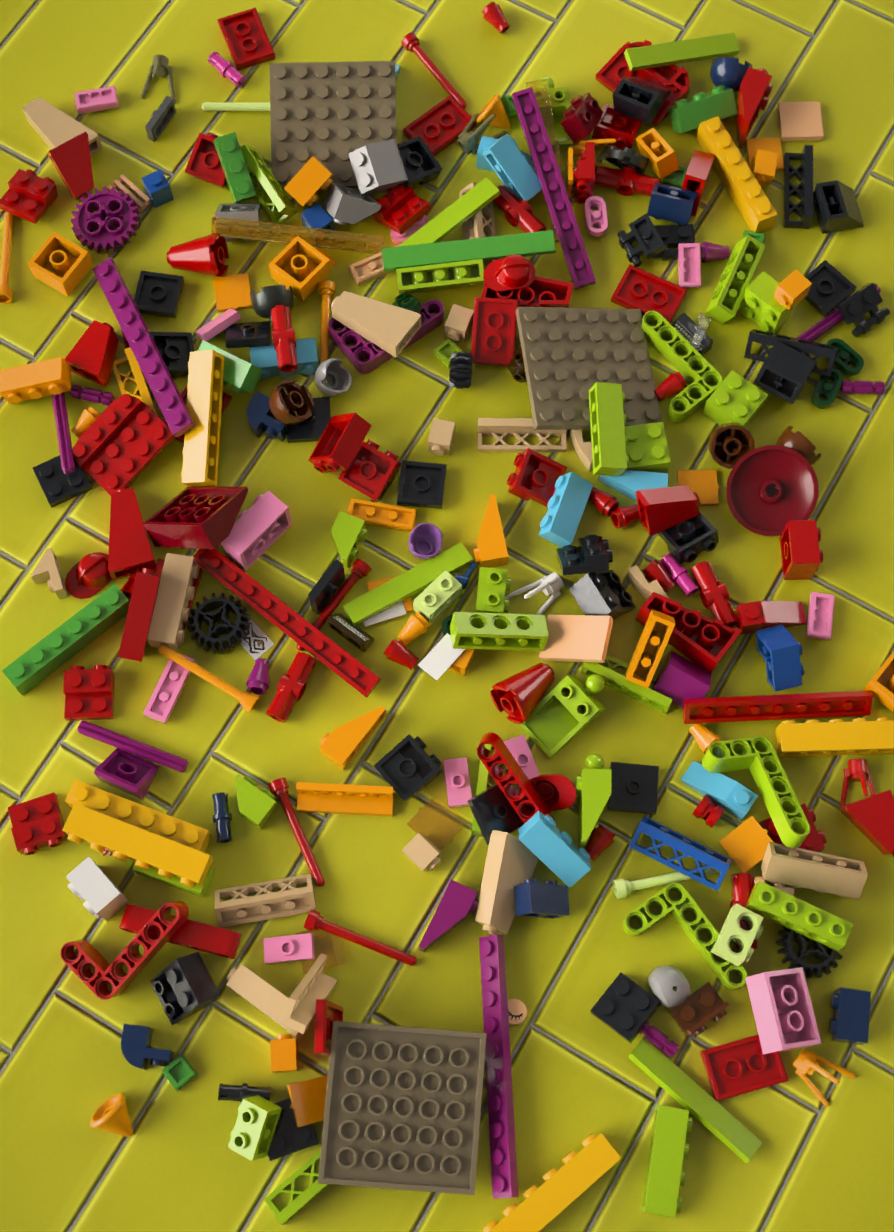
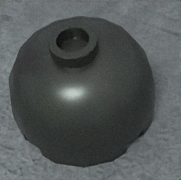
M285 285L262 287V292L257 294L256 290L250 292L254 311L258 316L269 319V322H272L271 309L276 305L287 306L290 308V311L293 308L294 295L291 286L286 290Z

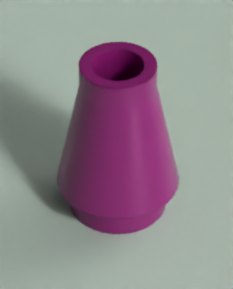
M706 241L700 243L702 263L728 259V246H721Z
M262 658L255 660L254 667L246 682L247 690L250 693L263 695L269 689L268 660Z

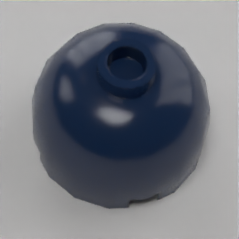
M719 57L716 59V62L713 60L711 64L710 76L712 83L715 87L724 85V88H731L733 92H738L748 68H753V66L745 61L744 65L738 63V58Z

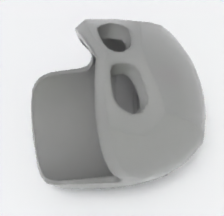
M338 358L325 360L318 366L315 372V383L318 389L329 397H335L347 392L352 384L350 372L340 365L343 361Z
M658 966L648 977V984L652 989L654 997L664 1007H677L690 995V985L687 978L674 966Z

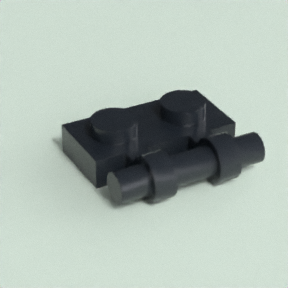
M648 214L629 224L631 232L626 234L622 230L617 234L621 248L626 250V256L629 262L633 263L634 267L642 265L640 257L643 254L649 260L667 249ZM637 240L640 245L634 248L632 243Z
M693 224L654 225L667 249L654 256L653 259L669 260V258H678V249L669 248H678L680 243H695Z
M868 283L836 306L846 325L854 322L856 326L852 330L854 337L866 334L872 326L880 324L890 314L887 307L881 310L878 309L877 305L883 302L874 283ZM869 312L871 317L865 321L862 316Z

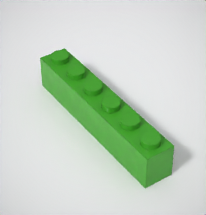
M114 584L8 665L2 672L23 696L124 618L128 613L130 601Z

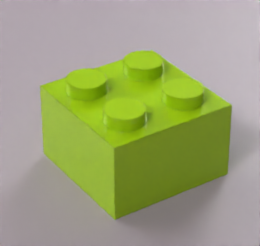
M762 271L746 288L739 310L746 318L757 323L763 331L776 333L789 319L792 309L788 310L776 301L773 295L779 282Z
M732 370L706 401L703 414L719 425L733 422L747 428L764 407L768 394Z
M663 422L624 426L625 434L628 437L626 455L629 457V466L626 470L668 473L671 461Z

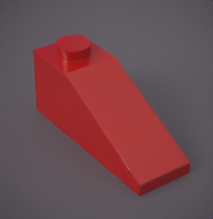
M756 601L738 604L735 610L739 620L736 626L742 630L740 635L755 633V630L780 624L785 628L807 624L802 602Z

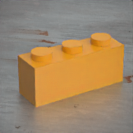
M62 357L0 370V394L9 404L71 391V368Z
M653 609L651 610L625 672L626 680L649 688L675 627L674 617Z

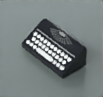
M682 313L673 322L672 326L702 356L711 349L712 339L685 313Z

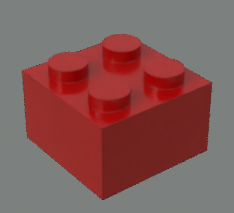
M816 520L788 521L779 538L784 580L812 579L815 572L818 571L819 565L823 563V551L819 549L818 543L821 540L820 528H817Z

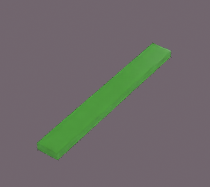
M553 230L381 248L384 272L395 271L400 268L483 259V261L497 260L513 254L523 257L553 254L556 251Z

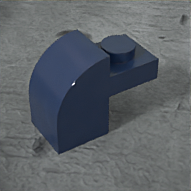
M256 391L246 409L252 433L260 438L264 432L272 439L277 438L283 441L287 435L285 424L273 418L274 415L269 407V397Z
M124 1024L121 1050L125 1059L133 1066L146 1070L148 1060H151L150 1065L165 1066L166 1062L173 1061L174 1052L150 1048L152 1028Z

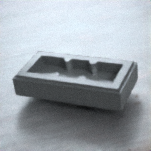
M166 96L159 108L152 113L151 119L145 126L149 140L155 142L175 115L176 108L173 98Z

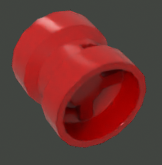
M705 795L692 815L704 819L706 824L713 828L726 808L720 804H714L712 799Z

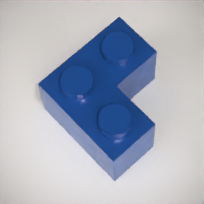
M782 624L755 630L757 651L765 660L767 681L774 691L801 686L804 668L800 662V655L803 653L800 642H797L793 638L792 633L788 632Z

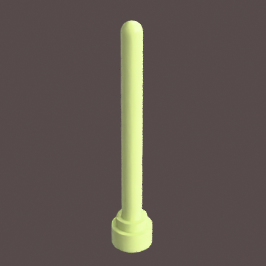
M204 102L202 109L204 111H270V102Z
M712 867L704 869L706 876L721 873ZM674 872L630 882L620 878L613 880L612 885L616 899L627 898L631 891L692 878L680 872Z

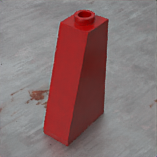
M121 488L115 493H111L108 570L112 581L131 576L132 573L136 574L137 571L142 572V568L155 569L156 567L134 488Z
M142 568V572H136L118 654L120 658L140 662L143 660L160 581V575H156V570Z

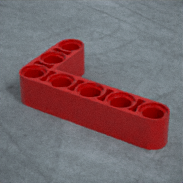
M174 901L162 905L111 965L89 942L83 939L64 944L60 952L61 958L98 998L106 1000L119 996L189 916L188 906L182 901ZM172 907L177 911L176 919L171 916ZM156 926L160 928V937H157L155 934ZM140 944L144 947L145 950L143 956L139 952ZM75 947H77L79 952L78 957L74 954ZM124 963L127 964L129 969L127 974L123 970ZM91 964L95 967V974L91 972ZM108 981L112 984V992L107 988Z

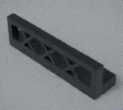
M804 145L802 153L784 154V228L809 229L812 223L813 145ZM789 160L800 161V166L794 169L789 164ZM793 176L800 181V184L796 187L789 182ZM793 194L800 198V202L796 205L789 200V197ZM795 212L801 217V221H789V215Z
M757 329L750 331L744 358L765 362L767 357L764 355H769L777 341H780L805 353L809 357H811L810 354L816 355L813 358L815 360L819 357L830 358L827 370L819 369L815 365L811 373L831 376L839 347ZM753 342L761 343L766 350L760 355L750 353Z

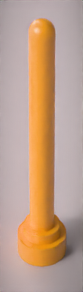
M6 212L4 217L0 273L1 304H8L12 301V290L9 287L13 214Z
M322 280L318 283V293L322 297L319 365L328 360V322L330 320L331 298L335 294L336 286L330 280Z
M166 645L158 647V651L162 655L239 700L243 709L248 712L254 709L260 698L257 694L247 691L245 693Z

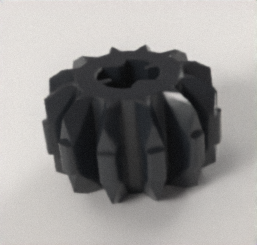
M454 352L451 355L449 376L451 387L463 389L471 386L472 354Z

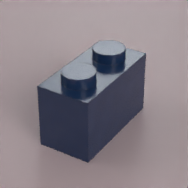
M655 183L647 214L655 219H664L676 224L688 225L697 192Z
M526 879L524 884L514 886L516 916L556 919L570 915L568 886L558 885L557 881L539 883L538 879Z
M840 987L835 990V993H832L830 1007L834 1009L833 1019L831 1018L829 1021V1034H832V1041L858 1045L868 1043L871 992Z

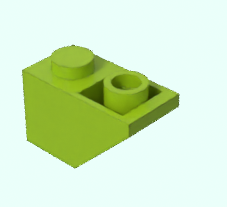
M340 511L331 529V535L343 566L348 568L351 561L355 562L359 552L357 547L360 542L363 543L365 541L368 530H366L365 520Z
M237 774L235 785L239 812L242 817L259 829H262L278 808L275 801L276 797L266 789L262 792L256 788L257 783L250 777L245 776L242 778Z

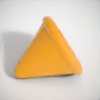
M496 94L481 110L476 122L483 123L492 114H495L496 117L488 125L506 130L510 129L511 123L501 101L500 94Z
M117 1093L106 1100L94 1113L90 1121L91 1127L131 1137L133 1135V1127L125 1095Z

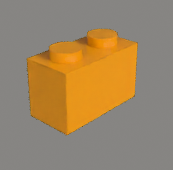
M654 128L635 138L639 154L649 159L648 166L661 180L679 169L675 151Z

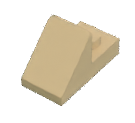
M52 548L47 549L31 574V578L35 584L47 581L51 593L55 592L59 599L68 597L57 556Z

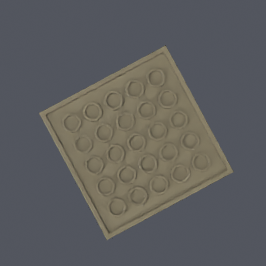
M395 61L269 63L271 172L282 189L285 190L284 187L312 156L316 157L334 174L331 178L334 180L333 183L352 189L359 188L348 153L365 145L395 139L397 143Z
M518 307L516 309L535 430H591L588 391L596 382L622 384V392L625 394L623 413L626 414L625 426L662 422L657 394L653 391L656 388L646 336L642 329L640 309Z
M333 1021L318 1183L475 1195L486 1033Z

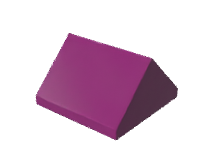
M671 650L652 690L673 699L672 703L683 709L684 699L704 698L711 688L712 673H708L703 668Z
M117 748L95 769L94 774L101 782L143 800L159 770V766Z

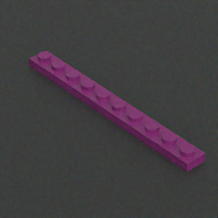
M533 88L512 93V99L574 289L577 290L596 283Z
M109 257L95 267L93 271L172 434L178 438L196 425L114 260Z
M496 934L479 938L484 1033H486L485 1061L493 1199L519 1197L504 935Z

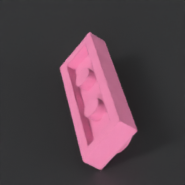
M182 655L187 659L191 660L192 662L196 663L195 659ZM169 659L144 710V716L166 724L191 671Z

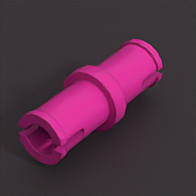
M216 51L210 54L208 62L220 71L221 76L227 77L238 88L245 83L246 77L234 68L233 63L227 62Z
M672 553L666 554L660 560L671 574L672 581L677 582L687 597L698 591L699 587L696 586L687 574L688 570L679 564Z

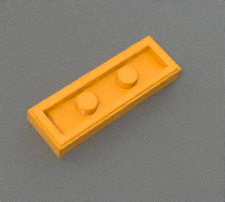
M351 498L347 514L365 520V525L412 532L415 526L417 509Z

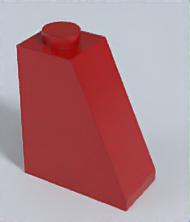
M85 131L47 153L74 200L78 197L79 199L81 197L87 198V193H91L90 191L94 189L89 138Z
M696 149L681 188L697 192L692 216H696L715 158L713 154Z
M94 320L64 359L73 373L104 387L109 383L119 341L114 333V328L110 324Z
M687 485L644 489L635 492L640 521L650 536L699 515V496L696 492L692 493Z
M891 790L840 808L841 813L884 855L892 853L894 857V798Z

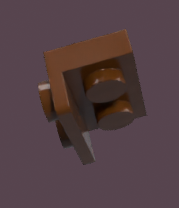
M708 982L690 995L681 1005L671 1009L669 1014L686 1037L691 1034L696 1037L707 1029L704 1024L709 1020L713 1019L714 1022H717L727 1013L724 1009L729 1004L721 999L710 982Z

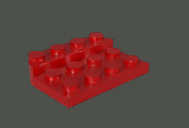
M644 40V42H627L595 75V78L612 93L615 92L622 79L632 76L671 90L669 97L652 122L658 127L669 115L668 108L674 106L675 101L687 99L690 91L688 72L684 67L680 69L675 64L630 71L624 55L625 50L649 46L652 43Z
M123 394L115 399L79 437L72 452L78 465L84 468L111 496V493H115L121 488H128L175 436L172 434L169 426L147 404L134 396Z

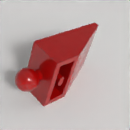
M749 67L738 92L736 100L738 114H735L737 144L740 149H742L760 110H765L769 101L768 97L773 88L770 85L772 76L763 68L756 70Z

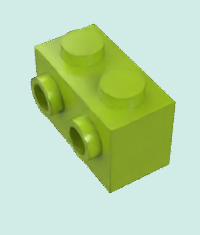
M480 567L476 613H508L509 599H505V591H510L511 577H507V569Z
M259 1095L244 1098L238 1108L239 1114L236 1124L230 1133L231 1139L228 1148L251 1161L267 1157L282 1108Z

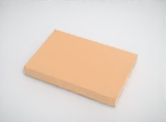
M548 615L546 624L549 637L544 651H540L539 658L542 661L605 663L613 624L611 616Z

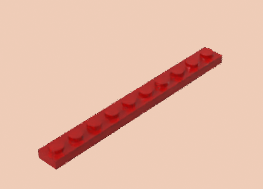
M200 548L193 556L200 567L365 697H368L381 681L380 677L218 550Z

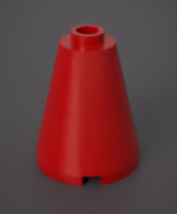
M214 233L172 246L167 252V262L174 269L224 277L229 266L225 265V259L229 258L226 240L224 236H220L221 233Z
M538 663L496 683L492 687L493 690L490 691L493 703L500 713L504 710L509 715L507 717L509 721L515 724L523 723L554 682V671L549 665Z

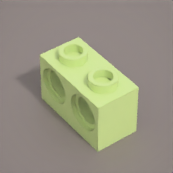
M445 570L413 600V610L416 613H420L432 624L462 595V584Z
M736 903L730 909L711 953L736 966L741 965L744 961L748 962L754 951L751 947L753 940H758L764 926L761 925L764 917ZM740 920L748 922L749 931L743 930L740 927ZM731 941L739 945V953H735L730 949L729 943Z

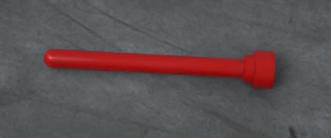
M413 32L405 35L401 42L407 51L414 52L445 91L463 109L466 108V101L421 49L418 37Z
M357 558L352 564L351 575L312 624L318 630L322 628L328 617L335 611L357 580L362 579L363 576L366 577L372 570L367 563ZM297 644V646H296V647H297V650H299V651H304V650H305L302 646H300L299 644Z
M286 778L274 780L268 784V788L276 798H279L314 882L318 887H322L325 884V880L287 795L289 785Z
M311 909L304 924L305 929L310 931L314 929L319 931L321 929L407 965L415 966L417 964L416 957L323 920L324 917L320 916V913Z

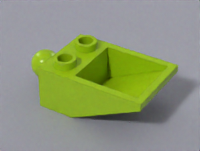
M543 77L538 83L539 89H533L551 146H573V141L559 124L564 117L563 113L570 107L569 88H554V81L550 77Z
M597 674L590 675L586 680L585 686L575 675H567L534 708L529 717L519 724L549 758L558 753L606 710L601 702L592 694L603 690L605 685L603 678ZM567 688L570 690V695L564 692ZM581 705L586 707V712L580 709Z
M596 753L587 756L585 760L587 769L582 768L580 776H576V781L574 782L578 796V849L580 847L585 848L612 793L611 769H602L604 767V759Z

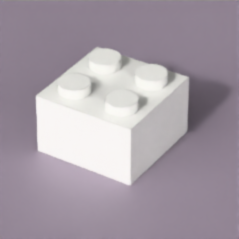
M90 857L66 876L71 882L67 885L76 897L78 896L82 901L86 900L83 903L84 907L97 919L101 916L107 921L129 902L101 867Z

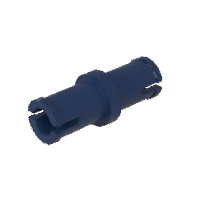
M228 793L213 794L215 815L212 817L213 822L216 823L217 843L231 842L230 821L232 820V814L229 813Z

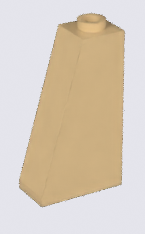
M39 97L22 108L27 121L51 150L85 131L89 138L90 155L92 156L103 149L96 132Z
M343 291L331 303L332 317L396 358L422 326L421 315L417 312L347 291Z
M493 830L491 833L475 921L483 926L482 930L491 935H496L497 932L507 935L515 916L514 886L524 884V880L531 879L539 860L519 839L508 832Z
M241 964L239 968L235 966L227 976L229 981L226 985L297 1039L301 1040L304 1034L280 1024L289 998ZM313 1019L307 1030L310 1028L315 1019Z

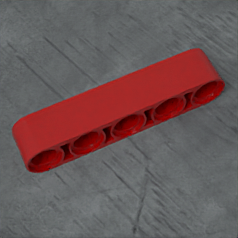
M489 732L483 735L477 747L478 757L523 823L525 824L538 811L544 816L548 814L555 821L553 814L502 739L495 733ZM490 744L495 750H488L484 745ZM498 764H504L508 769L503 770L498 767ZM511 784H518L521 786V789H515ZM530 803L535 808H527L524 804Z
M127 904L119 929L138 934L157 911ZM186 919L167 942L235 959L242 934ZM156 926L155 934L157 937H160V928Z

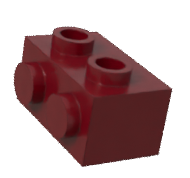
M590 93L583 96L577 95L570 102L571 106L563 113L564 117L559 123L573 143L589 136L603 114L598 102Z

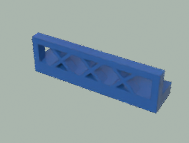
M646 816L640 821L629 845L634 850L716 891L719 890L733 862L732 859ZM641 833L651 837L653 846L646 848L637 843ZM665 845L672 847L675 857L669 859L663 857L659 847ZM688 856L694 858L698 868L691 870L685 868L681 858ZM712 867L721 872L716 883L706 878L704 869Z

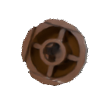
M286 379L276 385L269 397V407L272 414L281 423L287 425H296L308 419L312 415L311 409L314 408L312 395L304 385L300 387L296 384L297 380Z
M733 422L718 426L711 433L708 441L709 452L713 460L720 466L732 469L742 456L755 449V440L750 431L743 425Z
M788 426L779 436L776 445L795 450L805 457L812 466L821 458V454L818 453L816 455L813 452L816 447L801 432L793 433L791 430L794 427Z

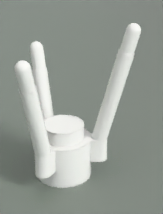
M553 572L549 576H544L538 581L507 594L505 599L515 597L532 588L535 589L525 594V599L540 591L547 596L551 594L550 598L536 614L542 615L550 604L561 595L559 590L564 587V584L559 575Z

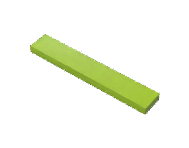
M728 33L629 48L625 50L624 55L630 71L737 55L740 52V48L735 34Z
M487 177L484 178L399 246L442 241L500 195V190Z
M460 542L436 555L435 558L426 560L344 604L343 609L355 627L424 590L445 570L453 574L472 564L473 558L463 543Z
M643 1037L629 1054L628 1058L686 1110H689L698 1121L745 1163H748L763 1142Z

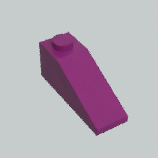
M451 880L424 934L419 950L424 952L467 919L469 913L474 914L479 901L476 899L478 892Z

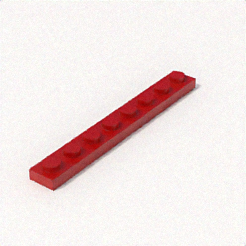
M871 691L684 699L683 721L684 724L869 716L871 714L873 694Z

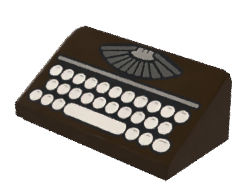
M337 613L328 617L329 627L362 652H366L374 642L373 637L358 626L354 627L352 622L342 614Z

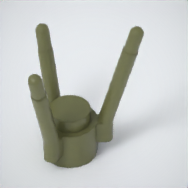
M155 55L153 57L152 66H150L149 74L142 90V99L145 98L152 77H164L167 74L170 96L173 98L174 104L176 103L172 67L168 66L169 60L166 56Z
M476 113L463 132L457 136L459 139L456 142L466 154L471 152L473 154L478 150L477 135L496 117L495 114H492L474 132L470 131L468 133L479 114ZM502 131L490 138L499 139L506 135V131Z

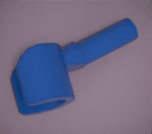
M474 561L464 576L456 575L455 579L462 584V589L467 588L469 578L478 566L477 562Z

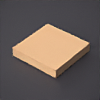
M820 101L778 103L781 141L823 140Z

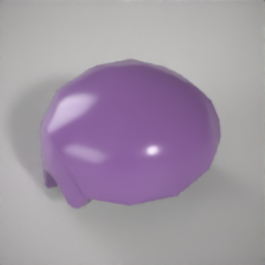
M427 522L418 524L412 530L408 539L412 555L422 560L435 558L442 548L443 534L436 525Z

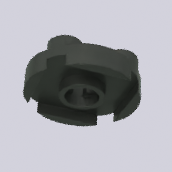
M609 146L606 161L619 168L622 166L633 168L638 173L645 172L649 159L641 155H635L636 151L625 147L622 151L614 146Z

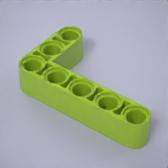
M648 311L644 314L642 320V329L645 332L646 339L691 383L671 400L667 413L671 422L676 424L682 423L706 404L709 397L722 383V376L660 313ZM662 338H668L670 341H665ZM677 353H683L685 356H680ZM692 368H698L700 371H695ZM707 383H713L715 386H710ZM691 395H696L699 399H694ZM674 408H680L683 411L679 412L676 411Z
M757 736L712 743L702 759L704 769L711 773L749 769L781 841L788 848H799L810 832V825L770 740Z
M669 884L625 917L623 921L624 932L629 936L635 937L671 913L727 989L737 990L746 983L748 976L742 964L736 966L727 960L724 963L715 961L711 951L719 933L681 884ZM668 891H677L680 895V900L672 901L668 896ZM651 904L657 905L660 908V915H652L648 910V906ZM685 910L693 912L695 916L693 922L684 919L683 912ZM629 919H638L641 923V928L638 930L632 929L629 926ZM701 930L706 931L710 936L709 942H702L698 937V932ZM734 971L739 974V984H734L730 981L729 972Z

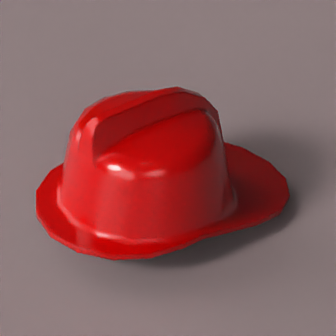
M513 254L488 264L484 270L483 279L485 284L494 291L522 289L532 284L536 271L534 265L521 255Z
M101 552L91 553L84 556L73 566L65 579L66 589L69 594L79 599L90 598L112 580L108 570L109 555Z
M543 774L529 779L550 811L569 808L575 802L577 796L576 788L567 777L560 774ZM530 803L524 804L527 808H535Z

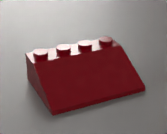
M187 487L144 522L143 525L155 547L214 550L220 547L222 541L229 536L249 490L247 487Z

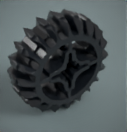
M223 592L219 598L216 597L215 593H212V599L208 600L206 596H203L204 603L201 604L196 601L197 609H190L192 616L188 617V623L191 625L187 629L191 632V639L193 641L196 640L195 644L197 647L203 646L205 652L212 648V652L215 655L218 649H221L222 653L225 654L227 647H230L232 651L235 650L234 643L242 645L240 637L247 638L248 635L245 630L250 629V624L247 623L250 617L246 614L247 608L241 606L242 603L239 599L234 601L233 595H229L226 599ZM218 609V611L210 613L211 611ZM229 611L237 616L236 626L228 621ZM202 621L206 622L209 626L208 636L201 632ZM219 621L223 622L221 625L219 624V626H215L214 624L216 622L219 623ZM222 634H228L225 637L219 638Z
M784 926L785 930L780 929L777 932L780 937L784 938L776 940L777 945L783 946V948L777 950V954H785L786 956L781 960V963L785 964L789 961L791 965L788 969L803 967L807 979L812 978L813 972L816 978L822 977V971L826 975L830 974V967L834 969L838 967L835 960H841L843 957L839 952L828 947V953H826V949L822 944L815 940L813 941L812 948L804 952L808 941L812 939ZM792 936L795 937L794 941H796V943L799 946V950L796 955L791 945ZM807 955H812L816 959L820 958L823 962L820 964H808L802 960Z

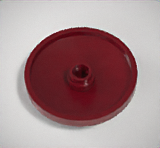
M779 445L762 446L742 456L732 468L726 486L727 503L735 519L749 531L764 536L782 535L788 521L808 520L815 509L819 493L817 476L811 464L795 450Z

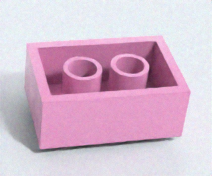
M269 490L264 495H259L255 499L253 506L248 510H244L238 516L229 536L222 541L225 554L246 571L292 525L288 506Z
M803 967L764 972L746 978L763 1054L821 1044Z

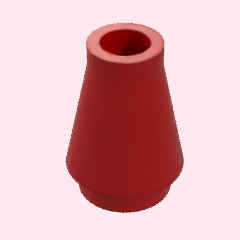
M491 2L485 6L482 11L483 18L496 28L500 34L505 33L510 25L500 5Z
M679 372L671 373L653 391L657 394L658 401H662L683 391L687 387V383Z
M594 486L592 487L588 499L602 515L610 517L611 512L619 507V502L615 496L605 493Z
M638 505L617 507L611 512V521L617 529H625L640 518Z
M656 559L642 571L646 575L645 578L650 582L657 579L665 593L675 585L663 564L659 563Z
M395 638L384 651V654L388 656L387 659L408 667L410 670L413 669L419 660L401 640L397 641Z
M599 824L597 829L594 828L585 848L592 861H595L614 842L613 838L616 836L601 824Z

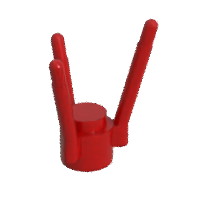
M866 759L849 760L847 762L848 768L843 769L844 781L840 808L845 806L850 777L854 782H861L864 796H868L867 784L871 796L876 795Z

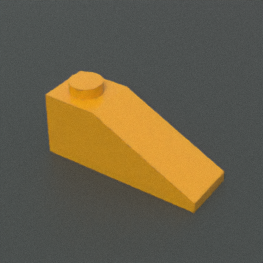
M495 494L490 495L477 538V548L473 549L475 562H480V567L491 568L508 565V552Z
M381 706L334 729L331 734L327 733L320 741L321 754L344 770L386 717V708Z

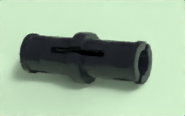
M220 1083L218 1100L242 1102L244 1098L259 1095L270 1101L271 1087L248 1086L247 1083H243V1086Z

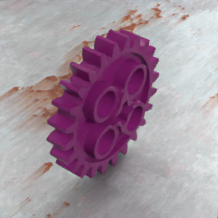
M104 187L101 193L96 188L95 195L88 192L87 200L81 197L80 199L83 204L75 205L78 211L72 212L74 219H71V222L73 224L72 230L83 247L87 246L90 251L95 248L97 253H100L103 248L107 254L109 248H112L115 252L118 245L125 248L124 241L131 243L129 236L137 235L134 229L140 228L137 222L141 221V218L138 215L140 211L134 199H131L128 193L124 194L121 189L116 192L114 187L108 192L106 187Z

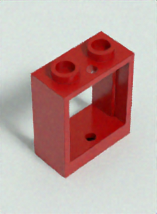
M357 413L332 416L308 461L321 473L348 470L372 425Z

